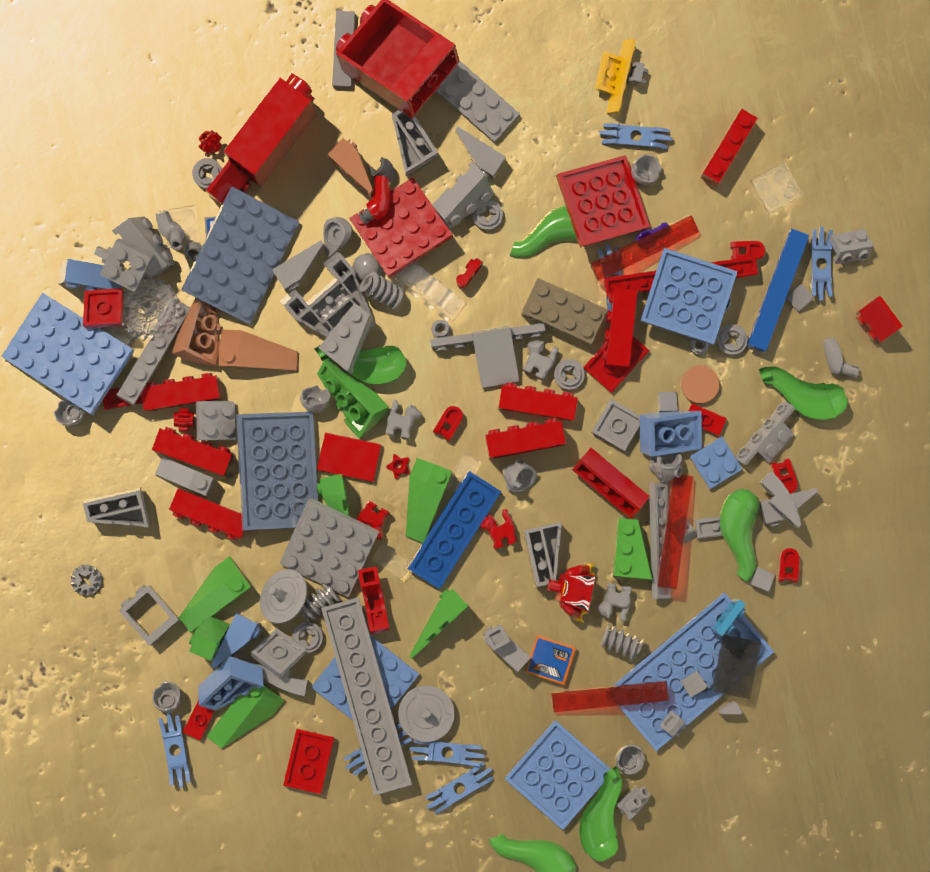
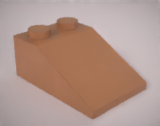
M342 138L328 153L329 161L366 195L372 198L373 189L359 156L357 145L350 139L346 141Z

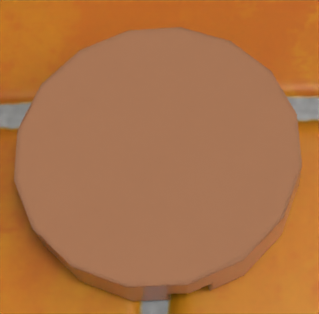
M697 365L691 367L681 379L683 395L693 403L703 404L709 402L716 396L719 390L717 374L707 366Z

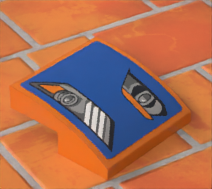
M537 635L526 672L565 685L577 648Z

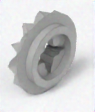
M203 158L193 167V179L200 187L208 188L222 170V167L214 159ZM202 168L206 169L207 171L212 169L211 175L213 179L209 178L208 176L206 178H203L205 174Z
M494 200L485 202L472 213L474 223L479 228L486 230L496 228L501 223L503 216L500 205ZM486 207H488L490 213L496 214L490 216L488 222L485 216L479 215L485 213Z
M735 324L724 326L717 336L719 349L725 354L730 355L742 352L748 342L745 330ZM728 334L732 337L739 335L735 340L736 345L733 343L725 344L729 340Z
M563 360L558 363L554 370L555 382L561 388L567 390L575 389L584 380V369L576 360ZM574 368L573 376L576 378V380L574 378H569L565 382L564 380L566 374L562 371V369L564 371H570V369Z
M81 565L74 569L71 575V586L75 592L81 595H91L101 585V574L92 565ZM80 574L85 577L92 574L89 578L90 584L85 583L81 585L83 580Z
M303 622L294 629L292 640L306 649V653L317 650L322 644L323 633L316 624ZM305 629H307L310 635H316L310 639V646L306 640L299 639L305 636Z

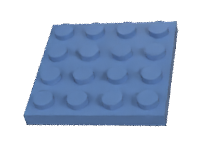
M664 248L640 322L714 345L738 271Z
M370 635L390 709L392 710L419 673ZM334 657L311 688L353 720L336 658Z
M554 720L504 779L563 830L604 783L603 774L611 768Z

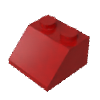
M228 160L206 189V192L222 206L230 187L245 193L251 185L249 183L251 180L249 176Z
M878 296L856 312L858 323L862 327L865 326L869 331L867 334L870 339L878 344L903 327L881 296Z

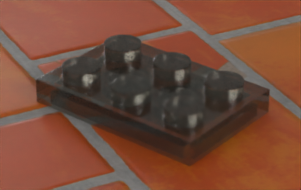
M724 634L721 640L711 691L750 699L761 642Z

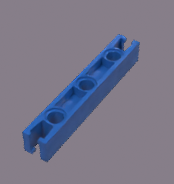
M792 228L789 231L747 342V347L763 353L767 350L808 241V234Z

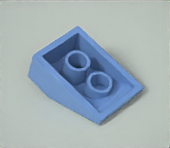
M701 411L640 414V452L653 457L702 449Z
M237 613L211 667H219L229 656L232 657L253 639H257L261 631L260 623Z

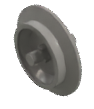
M287 569L279 571L269 578L260 596L261 612L267 620L280 624L288 622L297 616L303 608L307 597V585L303 576L294 570Z
M427 685L419 686L409 691L403 697L398 711L399 722L402 729L411 738L421 742L435 741L443 737L450 730L454 721V706L449 696L441 689Z

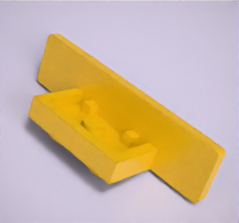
M635 39L623 41L620 56L603 52L594 89L610 94L606 113H618L622 107V96L627 86L626 79L631 69L632 55L635 52Z

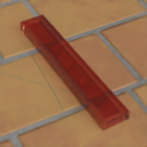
M688 215L589 264L596 280L600 281L662 251L664 248H668L699 233L692 215Z
M681 475L680 477L673 478L657 585L660 588L677 590L693 476Z
M667 680L551 693L554 712L669 701Z

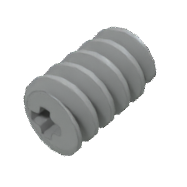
M376 272L369 273L363 279L359 288L360 292H365L367 296L371 295L372 299H377L379 303L383 302L384 306L390 305L391 310L399 305L403 296L401 287L384 279L383 276L378 275Z
M323 584V591L317 588V595L311 592V599L306 598L300 612L308 623V617L314 620L316 619L315 613L322 615L321 608L328 606L327 604L333 605L334 599L341 602L331 586Z
M608 624L601 639V647L609 644V651L616 647V654L623 650V657L628 653L630 654L629 660H632L635 656L637 657L644 639L638 643L637 636L631 640L630 633H627L625 636L624 630L616 633L617 627L614 626L609 630L610 624Z

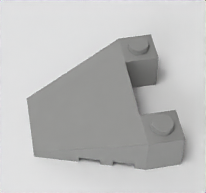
M336 252L323 263L335 279L313 298L306 302L293 289L280 300L281 304L296 320L325 337H328L354 303L371 315L364 295L359 290L360 285L354 269L339 252ZM372 320L370 328L375 325L374 320Z

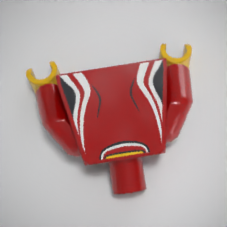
M591 563L569 568L565 574H560L559 581L550 579L547 584L548 591L556 592L555 600L559 602L560 607L569 616L573 617L574 620L584 623L582 615H587L595 581V573L591 571L592 566H595V564Z

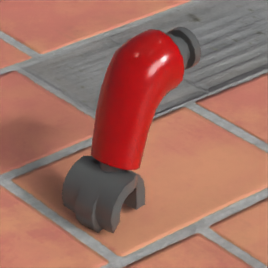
M380 158L381 165L377 170L373 167L368 169L375 178L373 197L366 203L367 207L364 209V212L358 213L364 224H368L369 220L376 219L379 221L388 213L390 206V183L396 176V169L387 158Z

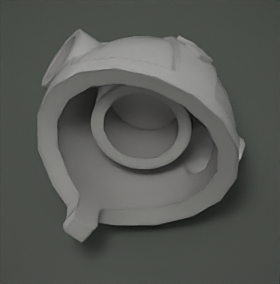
M679 453L653 456L650 460L649 469L654 472L661 482H669L674 477L681 476L682 457Z
M516 459L514 463L505 466L502 472L507 483L506 488L516 493L528 489L534 483L537 476L536 470L530 465L525 464L521 459Z

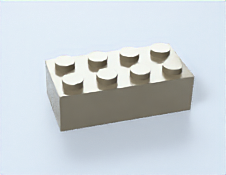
M537 278L521 315L540 324L544 323L545 326L591 346L608 309Z

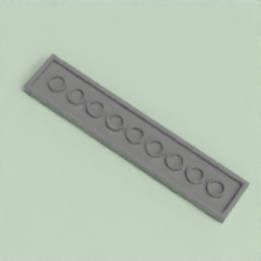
M359 597L321 608L374 796L412 785Z

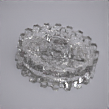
M153 277L151 280L143 278L135 292L129 289L124 292L122 327L126 329L128 334H132L133 338L137 339L140 337L141 341H145L147 338L150 341H154L155 337L163 338L165 332L169 334L171 332L170 328L177 325L175 320L180 319L178 311L181 310V305L177 304L180 302L178 296H176V293L169 284L166 285L165 281L160 280L158 282Z

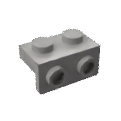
M864 229L833 234L829 238L831 245L837 253L834 259L835 264L868 259L874 247Z

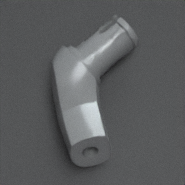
M168 210L155 213L158 231L170 241L171 249L180 250L182 248V241L185 238L183 228L172 220Z
M835 337L827 338L823 342L830 371L835 375L845 374L856 378L859 373V366L845 363Z

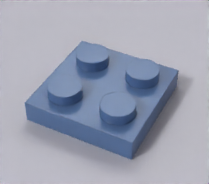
M723 437L689 457L709 489L742 470Z

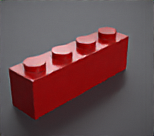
M744 109L740 110L701 178L716 187L718 186L758 118Z
M613 288V292H609L608 303H612L611 311H607L606 322H610L609 330H605L604 341H608L607 349H603L602 360L606 361V365L630 367L637 290Z
M213 373L201 374L202 378L194 379V376H187L182 378L183 381L175 382V379L164 380V384L156 385V382L147 383L141 393L143 410L149 412L196 404L198 401L221 400L218 377L216 375L213 376Z
M506 383V386L502 385L498 409L573 422L578 398L569 392H563V395L555 394V390L544 389V392L536 391V387L525 386V389L517 388V384Z
M165 427V430L159 428L152 447L153 451L226 477L234 456L230 454V449L222 446L216 449L211 447V442L201 440L200 443L194 441V436L186 433L180 436L175 434L176 430Z
M591 447L572 469V471L630 519L633 518L650 497Z
M177 488L169 508L170 511H173V516L180 519L186 516L191 518L190 523L201 526L202 523L209 526L208 530L218 534L221 530L227 533L226 537L233 540L243 538L245 530H242L241 513Z

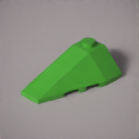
M338 474L320 478V483H317L319 495L322 494L326 505L350 516L344 476Z
M446 589L439 596L441 600L436 605L409 656L411 658L420 652L468 607L466 602L453 589L451 591Z
M264 683L263 687L259 689L256 686L249 690V694L245 696L241 694L235 699L207 735V738L222 749L273 716L285 700Z

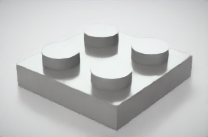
M610 399L592 433L625 451L640 426V415Z
M234 401L196 402L197 440H236Z
M276 628L251 652V657L281 678L306 654V649Z

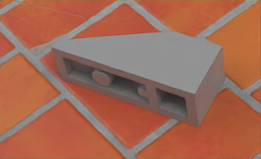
M457 126L455 129L456 135L471 160L484 173L487 179L489 177L494 179L505 162L506 157Z
M322 240L272 269L285 291L289 290L291 292L300 286L299 283L302 282L324 247Z
M162 457L155 473L160 477L205 496L209 495L215 482L214 478L165 457Z
M817 488L790 495L798 509L818 491ZM770 499L760 501V511L764 524L769 523V527L780 525V520L786 519L768 503Z

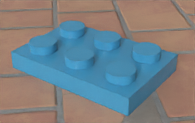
M733 599L711 631L720 636L728 635L734 627L732 622L735 618L739 619L746 609L743 608L745 603L740 599Z

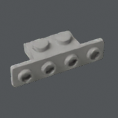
M786 401L778 405L773 414L764 421L760 429L739 450L735 456L737 461L747 465L758 452L770 463L794 435L783 422L794 411L795 407Z

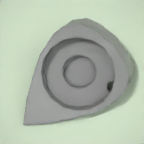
M342 217L329 218L324 224L323 237L327 259L338 252L351 237L352 226Z

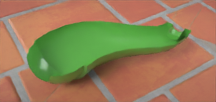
M566 205L550 211L527 237L521 241H515L510 256L528 258L553 243L560 241L574 242L577 240Z
M319 346L315 348L322 361L328 360L339 365L320 350ZM396 346L360 350L351 375L368 384L381 385L390 383L400 378L399 375L406 367V358Z
M776 366L759 369L763 383L772 384L795 407V410L806 417L815 420L834 419L847 407L848 401L844 390L837 384L808 383L797 379L787 371Z
M739 489L731 495L729 494L723 503L720 512V528L738 564L736 574L749 583L756 571L752 532L754 524L758 519L757 514L760 510V501L748 489Z
M617 766L603 774L604 783L585 809L580 820L579 834L581 844L585 853L597 861L607 860L615 855L618 849L617 831L614 826V811L622 788V778Z
M503 834L488 839L491 847L498 855L522 862L533 868L536 872H577V865L572 856L563 847L554 842L546 840L508 839Z

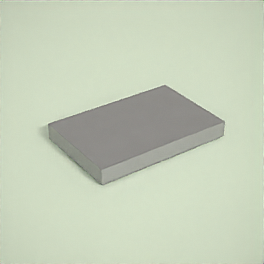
M510 325L472 332L481 387L485 388L518 382L519 376Z

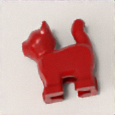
M368 501L356 520L378 530L379 533L376 540H381L384 535L382 533V526L390 512L381 508L378 513H375L373 509L377 505Z
M507 509L502 510L505 522L499 526L496 525V520L491 514L485 517L481 523L482 530L489 532L490 538L494 543V549L503 547L502 539L504 538L508 539V545L518 542L515 535V527L512 518L508 515Z

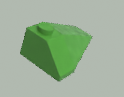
M324 360L317 374L324 387L335 398L337 409H341L346 417L344 419L346 425L360 439L382 420L389 406L377 393L328 360Z
M419 458L415 461L409 479L406 536L423 543L448 485L452 471Z
M230 556L213 568L179 616L190 633L200 626L202 620L206 621L208 616H214L252 588V585Z

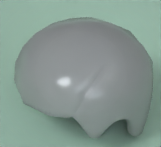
M648 154L636 159L631 168L633 179L639 184L646 186L653 184L661 172L659 161L654 156Z
M370 253L359 255L352 265L356 278L360 281H363L371 272H376L378 275L382 273V267L374 255Z
M316 385L302 390L300 403L306 410L318 413L326 409L331 395L327 388L321 390Z
M68 399L58 402V407L54 411L56 421L70 427L78 425L83 420L85 410Z
M164 681L155 688L152 696L155 708L161 712L174 711L181 703L182 695L179 687L173 682Z
M625 745L618 750L615 761L622 773L631 775L638 773L642 769L645 757L640 747Z

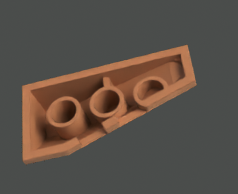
M195 298L177 335L172 354L186 361L215 366L220 341H218V331L220 330L218 312L220 310Z
M222 329L218 364L220 368L297 371L298 351L242 330Z

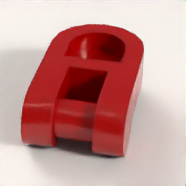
M760 241L730 242V248L732 249L731 259L756 256V260H759L765 254V246ZM740 248H745V254H740Z
M476 258L475 260L471 259L467 263L465 273L458 275L456 278L458 288L465 289L482 267L483 261Z
M457 406L448 407L438 421L433 433L442 435L449 442L462 421L463 413L461 409ZM445 422L451 425L449 431L443 428Z
M784 459L783 462L778 464L777 462L770 464L772 472L780 479L789 494L795 492L798 483L790 459ZM786 469L788 475L781 476L780 471Z
M786 548L780 553L778 582L791 581V583H798L800 557L799 553L793 548ZM792 567V573H785V568Z

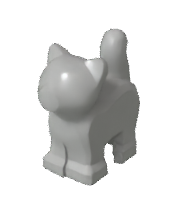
M535 340L527 345L530 354L522 370L531 373L533 368H537L539 372L535 375L545 380L548 371L556 360V353L559 349L557 347L552 348L549 357L540 355L544 348V342Z
M393 400V405L389 410L386 434L396 436L395 430L400 429V437L410 439V430L412 429L413 422L420 418L421 412L418 411L416 406L409 404L405 410V416L396 413L399 403L397 400Z
M607 583L604 601L597 606L601 616L609 618L613 612V606L622 609L619 617L622 622H625L630 608L632 587L621 586L622 592L618 593L616 592L615 584Z

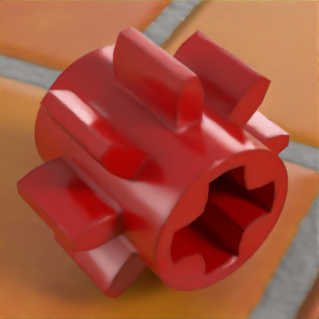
M213 130L204 131L199 136L201 144L198 147L207 154H214L221 148L219 141L222 137Z
M179 408V412H174V427H179V431H189V427H194V413H189L188 408Z

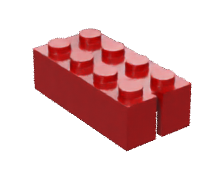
M557 418L545 420V424L538 425V422L527 423L524 428H519V425L507 427V431L500 432V429L489 430L488 434L485 435L489 460L560 447L566 444L562 421H557Z

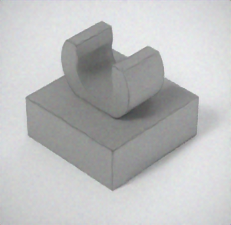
M641 62L630 63L631 69L627 75L626 82L630 84L646 83V80L642 79L643 73H648V69L644 68L645 64Z
M501 624L484 633L493 651L510 642Z
M673 711L659 725L673 737L674 735L676 737L680 736L677 732L681 727L686 729L685 721Z

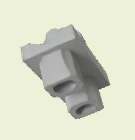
M635 786L617 806L620 808V812L626 814L628 820H630L649 801L648 798L651 794L644 786L640 789Z

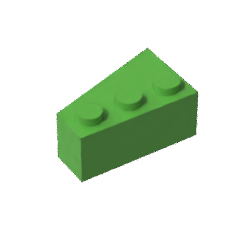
M617 519L612 576L652 580L638 520Z
M208 616L206 621L202 620L200 626L197 627L195 633L190 638L189 644L191 648L189 652L210 661L214 660L230 624Z

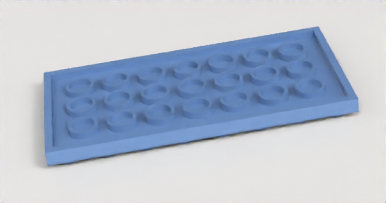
M725 592L606 691L655 751L673 737L659 726L671 711L685 721L684 724L687 726L774 653L772 648L744 615L739 619L735 618L732 622L734 627L728 635L720 636L711 631L731 602V599ZM698 671L708 688L690 697L680 681L693 672Z

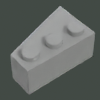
M401 110L392 114L405 175L408 176L436 159L438 152L415 116L412 119Z
M473 161L469 164L470 169L463 176L460 174L456 178L458 182L451 189L447 188L433 203V207L449 229L459 224L462 219L475 212L478 207L488 202L495 195L486 176Z
M145 216L128 218L114 228L112 232L115 235L119 234L122 239L154 254L146 274L150 278L158 277L175 265L172 260V254L163 246V241L153 230L151 221Z
M354 303L319 346V349L352 374L373 317Z
M142 487L88 499L83 502L87 522L149 527L151 525Z
M562 522L523 531L535 587L547 585L550 579L556 580Z

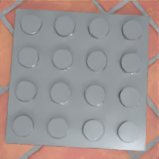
M310 497L280 564L322 585L331 586L334 591L349 597L359 577L358 570L363 568L379 531Z

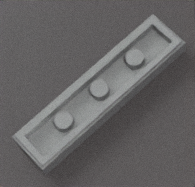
M336 11L332 87L351 88L352 77L342 71L336 56V45L344 34L350 33L352 35L354 33L355 11Z

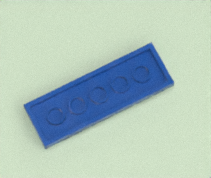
M468 471L407 569L440 589L501 491Z

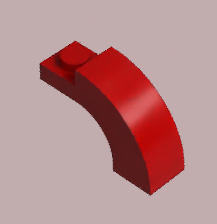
M377 566L358 570L371 635L390 631Z

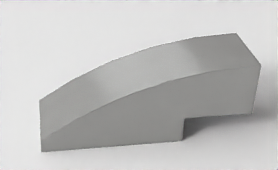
M772 471L768 472L759 482L772 495L768 503L795 528H799L801 522L791 495L780 479Z
M252 663L262 667L263 679L290 693L306 696L308 680L290 677L291 669L279 678L262 664Z

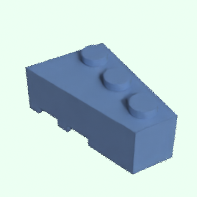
M73 259L62 261L58 284L75 289L81 287L85 288L86 291L122 288L121 285L100 275L104 265Z
M229 656L198 686L199 706L216 711L234 702L235 697L241 694L243 696L249 694V690L256 686L258 689L263 687L262 667Z

